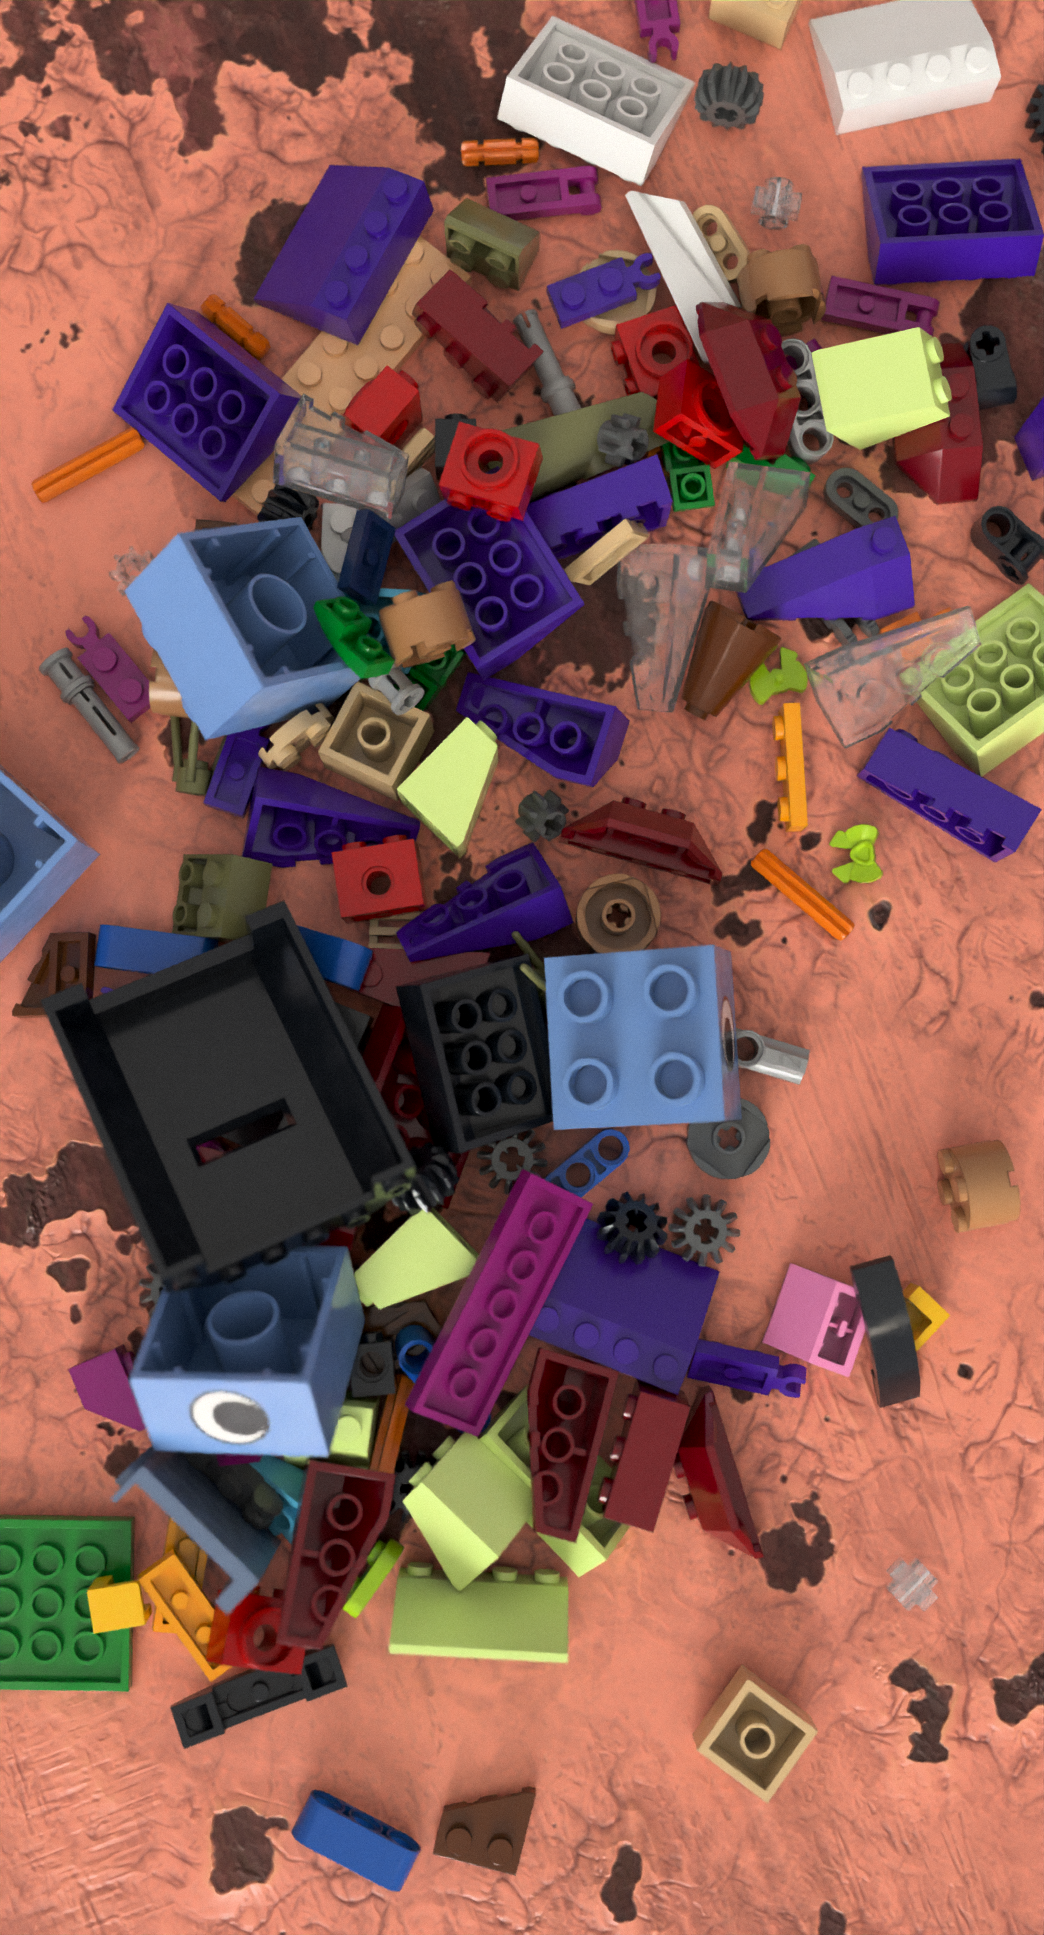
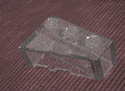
M303 393L275 443L273 483L359 510L370 509L379 516L392 519L405 492L409 454L368 430L361 434L345 425L344 416L337 412H333L331 416L313 406V398Z
M729 461L707 552L705 587L747 593L806 509L811 472Z

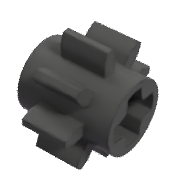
M626 413L623 416L613 414L611 415V420H607L601 425L597 434V445L599 451L607 453L605 463L621 468L623 464L631 465L634 461L640 460L645 455L649 438L647 430L639 428L641 418Z
M548 790L544 797L538 792L533 791L519 804L518 814L520 817L515 820V823L523 829V833L533 842H536L540 836L551 841V839L559 836L562 829L565 828V814L569 812V809L561 803L562 799L551 790Z

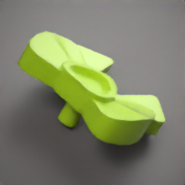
M781 647L779 651L781 669L774 668L769 672L763 663L749 679L750 693L758 704L762 705L772 695L785 693L788 690L798 693L805 692L808 682L807 673L802 664L796 661L798 654L795 651Z
M859 824L847 829L846 832L842 830L836 832L829 845L834 848L852 849L850 858L853 862L832 869V873L843 883H848L850 880L859 883H870L883 876L882 869L876 863L874 846L879 830L875 826Z

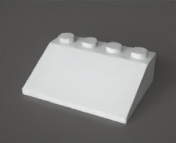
M897 0L809 20V28L836 135L990 102L1001 79V72L992 38L971 0Z
M552 16L508 74L497 119L510 124L516 130L525 131L540 138L555 148H561L589 164L602 167L625 181L634 182L642 186L654 168L694 88L695 82Z

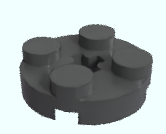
M740 1098L742 1115L740 1120L688 1124L686 1146L694 1163L710 1176L719 1179H737L750 1175L763 1164L769 1153L770 1139L766 1118L754 1104ZM731 1127H734L737 1130L735 1138L739 1141L738 1145L735 1148L728 1145L725 1149H722L719 1146L721 1138L717 1135L719 1130L722 1128L728 1131Z

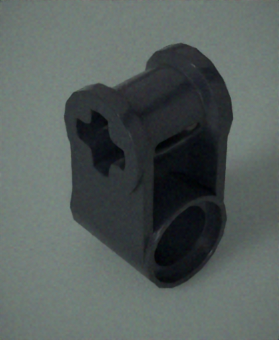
M992 325L981 326L972 333L969 341L963 346L974 365L979 410L1013 404L1017 398V384L1011 368L1005 336L997 327Z
M996 506L990 508L971 528L970 537L974 546L987 556L1005 577L1016 584H1024L1028 580V573L1040 560H1044V539L1026 526L1006 507ZM992 522L998 525L1001 537L992 536L987 530L986 523ZM1026 553L1027 556L1021 561V557Z

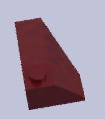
M313 1460L305 1461L276 1643L318 1650L322 1649L347 1600L346 1598L360 1571H362L372 1547L389 1518L396 1474Z

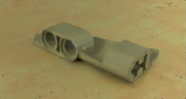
M639 392L501 430L510 436L539 443L543 461L529 503L582 478L585 480L615 467L605 463L607 453L599 451L597 445V434L601 425L605 421L611 420V415L613 414L623 416L626 413L641 418L639 428L647 430L649 438L646 452L669 442L653 432L657 400L644 392ZM492 461L486 467L488 471L496 466L501 469L503 463Z

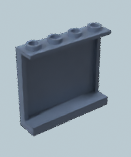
M152 1445L115 1480L120 1489L110 1498L114 1503L137 1484L230 1576L215 1600V1603L227 1615L260 1581L281 1543L268 1528L260 1531V1529L251 1527L252 1524L247 1523L242 1518V1509L232 1500L225 1498L219 1492L217 1485L201 1470L192 1467L182 1452L154 1451Z

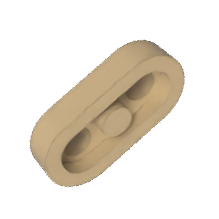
M704 205L698 208L692 215L730 284L737 283V276L747 264L746 258L750 251L728 215L717 206ZM716 222V233L712 236H708V226L711 223ZM737 256V266L729 270L727 267L729 258Z

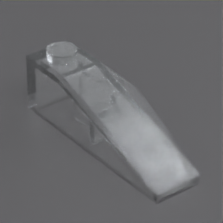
M640 544L618 562L617 591L619 599H624L627 612L628 620L623 622L625 635L631 636L634 656L630 660V669L637 710L674 711L710 591L713 548L683 544Z
M967 605L841 646L804 663L816 702L841 745L846 749L883 732L893 723L891 718L907 704L913 705L922 697L920 693L938 677L944 678L981 645L972 608Z

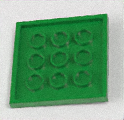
M0 1515V1690H130L132 1686L133 1627L94 1633L87 1590L95 1578L113 1575L114 1584L134 1580L135 1517Z

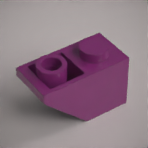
M124 1344L68 1369L84 1409L138 1431L146 1429L129 1381L136 1356L132 1351L127 1352Z

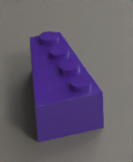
M654 455L569 489L549 494L543 499L528 504L526 511L558 560L587 551L625 518L629 519L630 522L633 520L637 524L639 522L642 523L648 532L665 527L673 501L658 455Z
M889 728L881 736L857 774L858 778L994 863L1016 852L1042 810L958 765L946 755L938 751H932L919 744L916 737L902 729L895 731Z

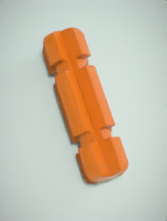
M535 137L521 138V142H516L515 138L484 140V144H478V140L463 141L461 144L462 164L464 166H479V162L484 161L485 165L516 164V160H522V164L536 163L539 160V143Z
M209 295L201 305L203 315L212 323L216 322L220 330L238 345L244 347L254 358L261 360L270 350L271 346L268 339L260 332L255 333L254 327L231 307L227 308L225 306L226 303L217 295Z

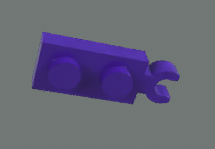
M641 254L635 259L633 265L626 267L623 258L620 257L547 285L546 293L561 329L636 301L637 292L635 288L637 287L644 290L657 287L661 279L659 272L651 276L644 275L641 272L643 268L652 265V254Z
M272 724L227 735L203 802L205 806L244 819L251 800L257 769L262 767L264 763L258 756V752L262 747L268 752L271 743L270 739L262 737L261 733L268 730Z
M698 1339L688 1367L687 1378L768 1396L771 1388L779 1390L785 1396L798 1398L801 1393V1384L806 1382V1367L799 1364L782 1366L779 1365V1356L724 1345L715 1341Z

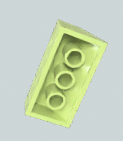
M527 1384L490 1420L489 1426L477 1438L531 1489L527 1400L529 1384ZM599 1455L576 1543L536 1532L578 1577L606 1561L631 1527L630 1525L603 1518V1503L597 1502V1497L603 1477L610 1478L612 1468ZM532 1514L531 1517L527 1520V1523H528L532 1528H533V1514Z

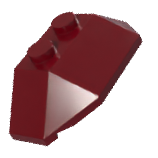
M700 302L696 305L699 337L733 422L742 438L751 446L750 452L755 460L777 459L783 456L801 395L796 385V373L788 364L781 346L782 338L778 329L770 319L725 302Z
M961 343L941 344L944 354V360L940 362L942 376L947 379L952 394V399L948 401L950 416L892 438L895 464L918 487L925 491L936 505L977 501L979 496L983 439L974 365Z
M623 797L622 802L613 800L562 829L559 843L714 886L721 882L723 875L721 869L694 822L686 821V815L682 812L663 808L661 813L645 809L646 803Z
M709 1385L702 1387L689 1410L673 1465L677 1479L685 1477L690 1493L682 1496L689 1519L698 1518L702 1530L755 1559L762 1558L764 1554L714 1392Z

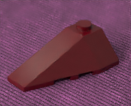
M538 1348L527 1388L533 1531L576 1543L619 1372L543 1348Z

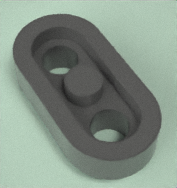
M840 468L829 476L824 486L825 501L854 527L859 528L873 523L868 516L872 512L878 513L882 520L896 516L898 519V507L895 501L857 470ZM840 487L848 489L850 497H840L837 489Z

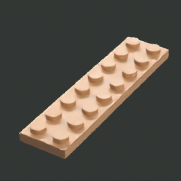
M419 236L359 345L357 346L321 331L282 378L285 383L308 401L286 439L232 494V497L257 516L262 509V502H265L268 496V491L274 489L275 484L280 480L285 481L289 479L304 485L348 432L341 425V420L348 404L356 393L366 383L375 379L386 365L395 372H398L426 338L414 324L416 318L412 315L415 304L450 269L468 285L472 283L471 275L457 264L452 263L448 257Z

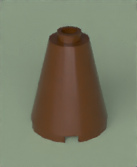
M710 601L707 607H705L680 697L687 701L684 710L703 720H706L709 714L717 717L778 647L781 637L767 628L751 622L745 616L717 602Z

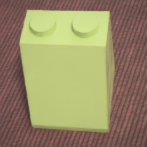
M920 327L819 349L811 353L826 431L859 450L950 416L948 401L952 399L949 383L942 376L940 362L944 360L942 346L936 337H932Z
M468 717L397 788L401 803L459 858L467 850L498 763V745L495 742L497 736L482 721L475 725Z
M433 1207L429 1213L422 1209L418 1214L411 1216L354 1273L360 1301L367 1307L374 1303L381 1309L468 1277L479 1254Z
M346 1390L329 1457H290L283 1455L284 1462L304 1470L306 1460L369 1469L374 1448L380 1395L353 1398L352 1391Z
M464 1432L456 1441L450 1435L432 1454L438 1461L432 1467L426 1462L408 1482L414 1488L403 1500L452 1585L459 1592L501 1555L532 1515L531 1489L476 1436Z

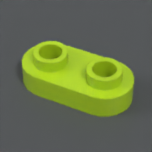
M392 1537L386 1543L380 1539L375 1543L366 1561L369 1567L361 1578L357 1577L346 1598L347 1600L342 1608L345 1612L357 1618L399 1559L405 1548Z

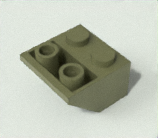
M466 198L447 215L444 221L447 257L452 263L457 264L466 272L474 270L486 276L490 283L499 288L507 289L510 287L519 291L539 251L540 232Z
M184 854L183 863L179 870L180 883L177 903L172 915L174 922L172 933L210 938L225 943L248 935L245 916L266 908L272 863L234 854Z

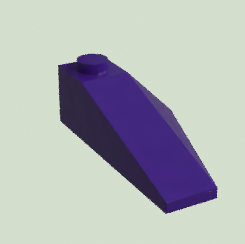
M896 516L856 528L733 581L744 615L750 621L796 620L797 618H823V620L861 618V620H877L915 606L910 552Z
M258 767L250 800L242 857L272 863V866L281 868L296 867V861L320 860L321 865L333 864L331 852L342 851V845L347 843L366 842L367 846L383 844V838L394 835H406L407 840L414 839L416 842L420 821L306 776Z
M533 842L496 858L485 866L487 873L473 884L466 880L456 887L458 895L445 904H433L396 931V935L409 961L413 962L515 944L516 942L512 938L514 931H518L526 941L537 940L574 923L561 885Z

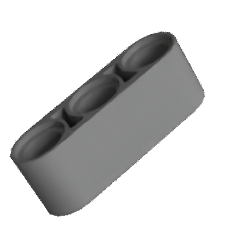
M792 338L783 341L781 346L784 354L792 356L797 363V370H794L797 376L796 385L800 395L805 397L808 402V410H797L787 445L791 456H796L810 465L820 460L832 447L834 436L826 431L811 352L802 340ZM803 434H812L818 439V451H812L805 447Z

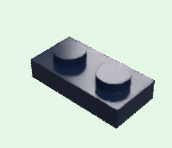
M370 509L356 511L337 585L338 589L363 605L377 604L396 529Z

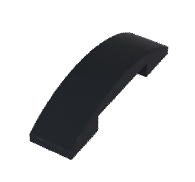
M888 1255L849 1266L856 1301L862 1311L873 1365L871 1375L879 1408L920 1397V1375L916 1348L906 1302L892 1256Z
M333 1643L323 1646L321 1650H306L301 1675L250 1669L202 1689L172 1704L170 1708L183 1748L186 1749L225 1734L226 1729L305 1698L309 1702L348 1687Z

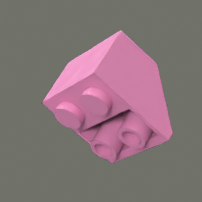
M790 1263L762 1342L804 1361L849 1377L865 1333L862 1311L856 1301L854 1287Z

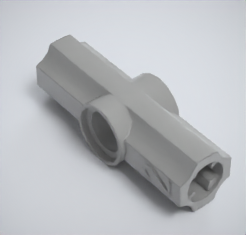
M736 1028L737 1040L739 1038H746L753 1043L755 1048L754 1055L749 1061H742L738 1058L739 1068H745L800 1085L806 1071L810 1050L759 1035L752 1030Z

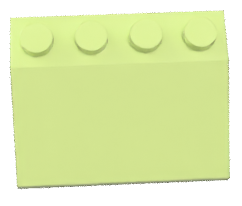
M1030 583L899 675L902 684L952 750L981 777L1044 733V596Z
M425 1562L408 1563L407 1568L399 1569L389 1653L568 1663L567 1577H560L559 1571L551 1569H538L534 1571V1575L517 1574V1569L494 1567L492 1568V1573L481 1572L459 1592L452 1585L444 1570H435L432 1564Z

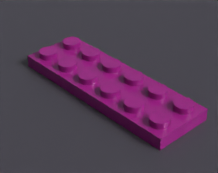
M521 1170L404 1404L406 1407L420 1415L474 1436H479L593 1203L527 1170Z

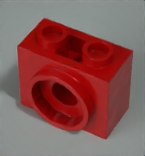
M677 305L616 324L614 341L610 342V348L615 364L617 366L623 365L627 376V378L623 379L626 396L644 392L657 400L661 376L686 359L699 366L693 349L692 338L686 329ZM664 353L670 356L672 361L668 364H660L654 360L653 356Z
M686 359L660 377L653 432L705 464L710 465L713 469H716L743 451L744 439L728 412L714 375Z
M388 365L375 379L366 383L356 393L348 404L341 420V425L348 430L351 444L380 468L388 462L423 421L417 382L406 372L400 370L397 373Z
M459 422L438 484L444 498L447 499V503L455 508L469 511L471 507L487 510V515L500 521L509 522L511 518L523 521L543 461L539 443L510 436L498 429H484ZM499 461L503 463L501 469L494 474L483 472L485 465L489 462Z
M394 835L383 838V844L367 846L366 842H352L342 845V851L331 852L340 915L347 924L423 912L428 909L419 846L414 839L407 840L406 835ZM379 877L390 878L391 886L385 894H372L371 885L374 880Z
M254 1586L228 1615L217 1604L215 1605L206 1655L207 1662L301 1675L306 1648L276 1643L284 1596L283 1589L274 1588L273 1597L259 1595L260 1586ZM218 1589L217 1597L220 1594L221 1589ZM262 1626L264 1637L260 1645L256 1647L254 1644V1634L258 1627Z

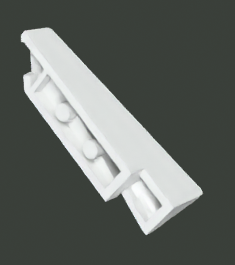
M629 191L625 196L699 355L704 363L710 364L699 337L696 305L700 302H725L738 308H742L686 202Z

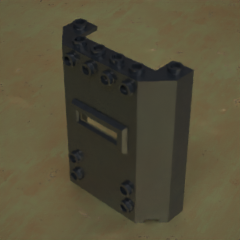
M285 900L245 916L248 935L89 1000L82 983L40 1000L166 1293L183 1292L189 1289L213 1286L219 1282H222L223 1285L237 1282L247 1275V1270L261 1263H264L265 1266L274 1265L288 1257V1251L303 1244L306 1247L316 1246L330 1237L329 1233L343 1226H346L347 1229H352L364 1224L370 1219V1214L376 1212L396 1195L409 1189L411 1183L415 1181L416 1166ZM282 1110L289 1124L288 1126L208 1161H202L196 1148L197 1146Z

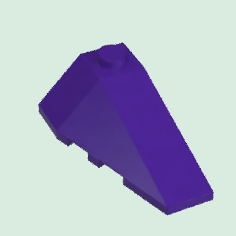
M469 672L456 708L459 714L465 718L468 717L474 724H477L479 721L485 723L495 733L499 741L553 777L589 787H594L618 760L630 720L613 705L490 677L483 681L480 675Z

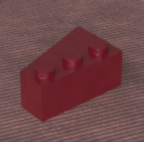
M450 269L415 304L412 315L416 318L414 324L428 339L434 337L445 348L443 354L455 368L461 369L463 367L473 378L472 385L480 395L486 399L491 397L498 403L528 373L544 351L535 343L530 348H527L512 334L516 330V326L507 318L500 323L486 308L488 302Z
M369 948L374 953L360 990L344 988L386 1005L400 1006L396 986L438 974L489 963L491 953L464 952L410 962L404 949Z
M636 1378L632 1394L628 1393L623 1407L621 1419H624L625 1422L621 1436L616 1435L612 1444L609 1460L614 1461L611 1475L610 1478L603 1477L598 1492L597 1502L603 1503V1518L654 1533L690 1410V1404L684 1391L680 1390L678 1395Z

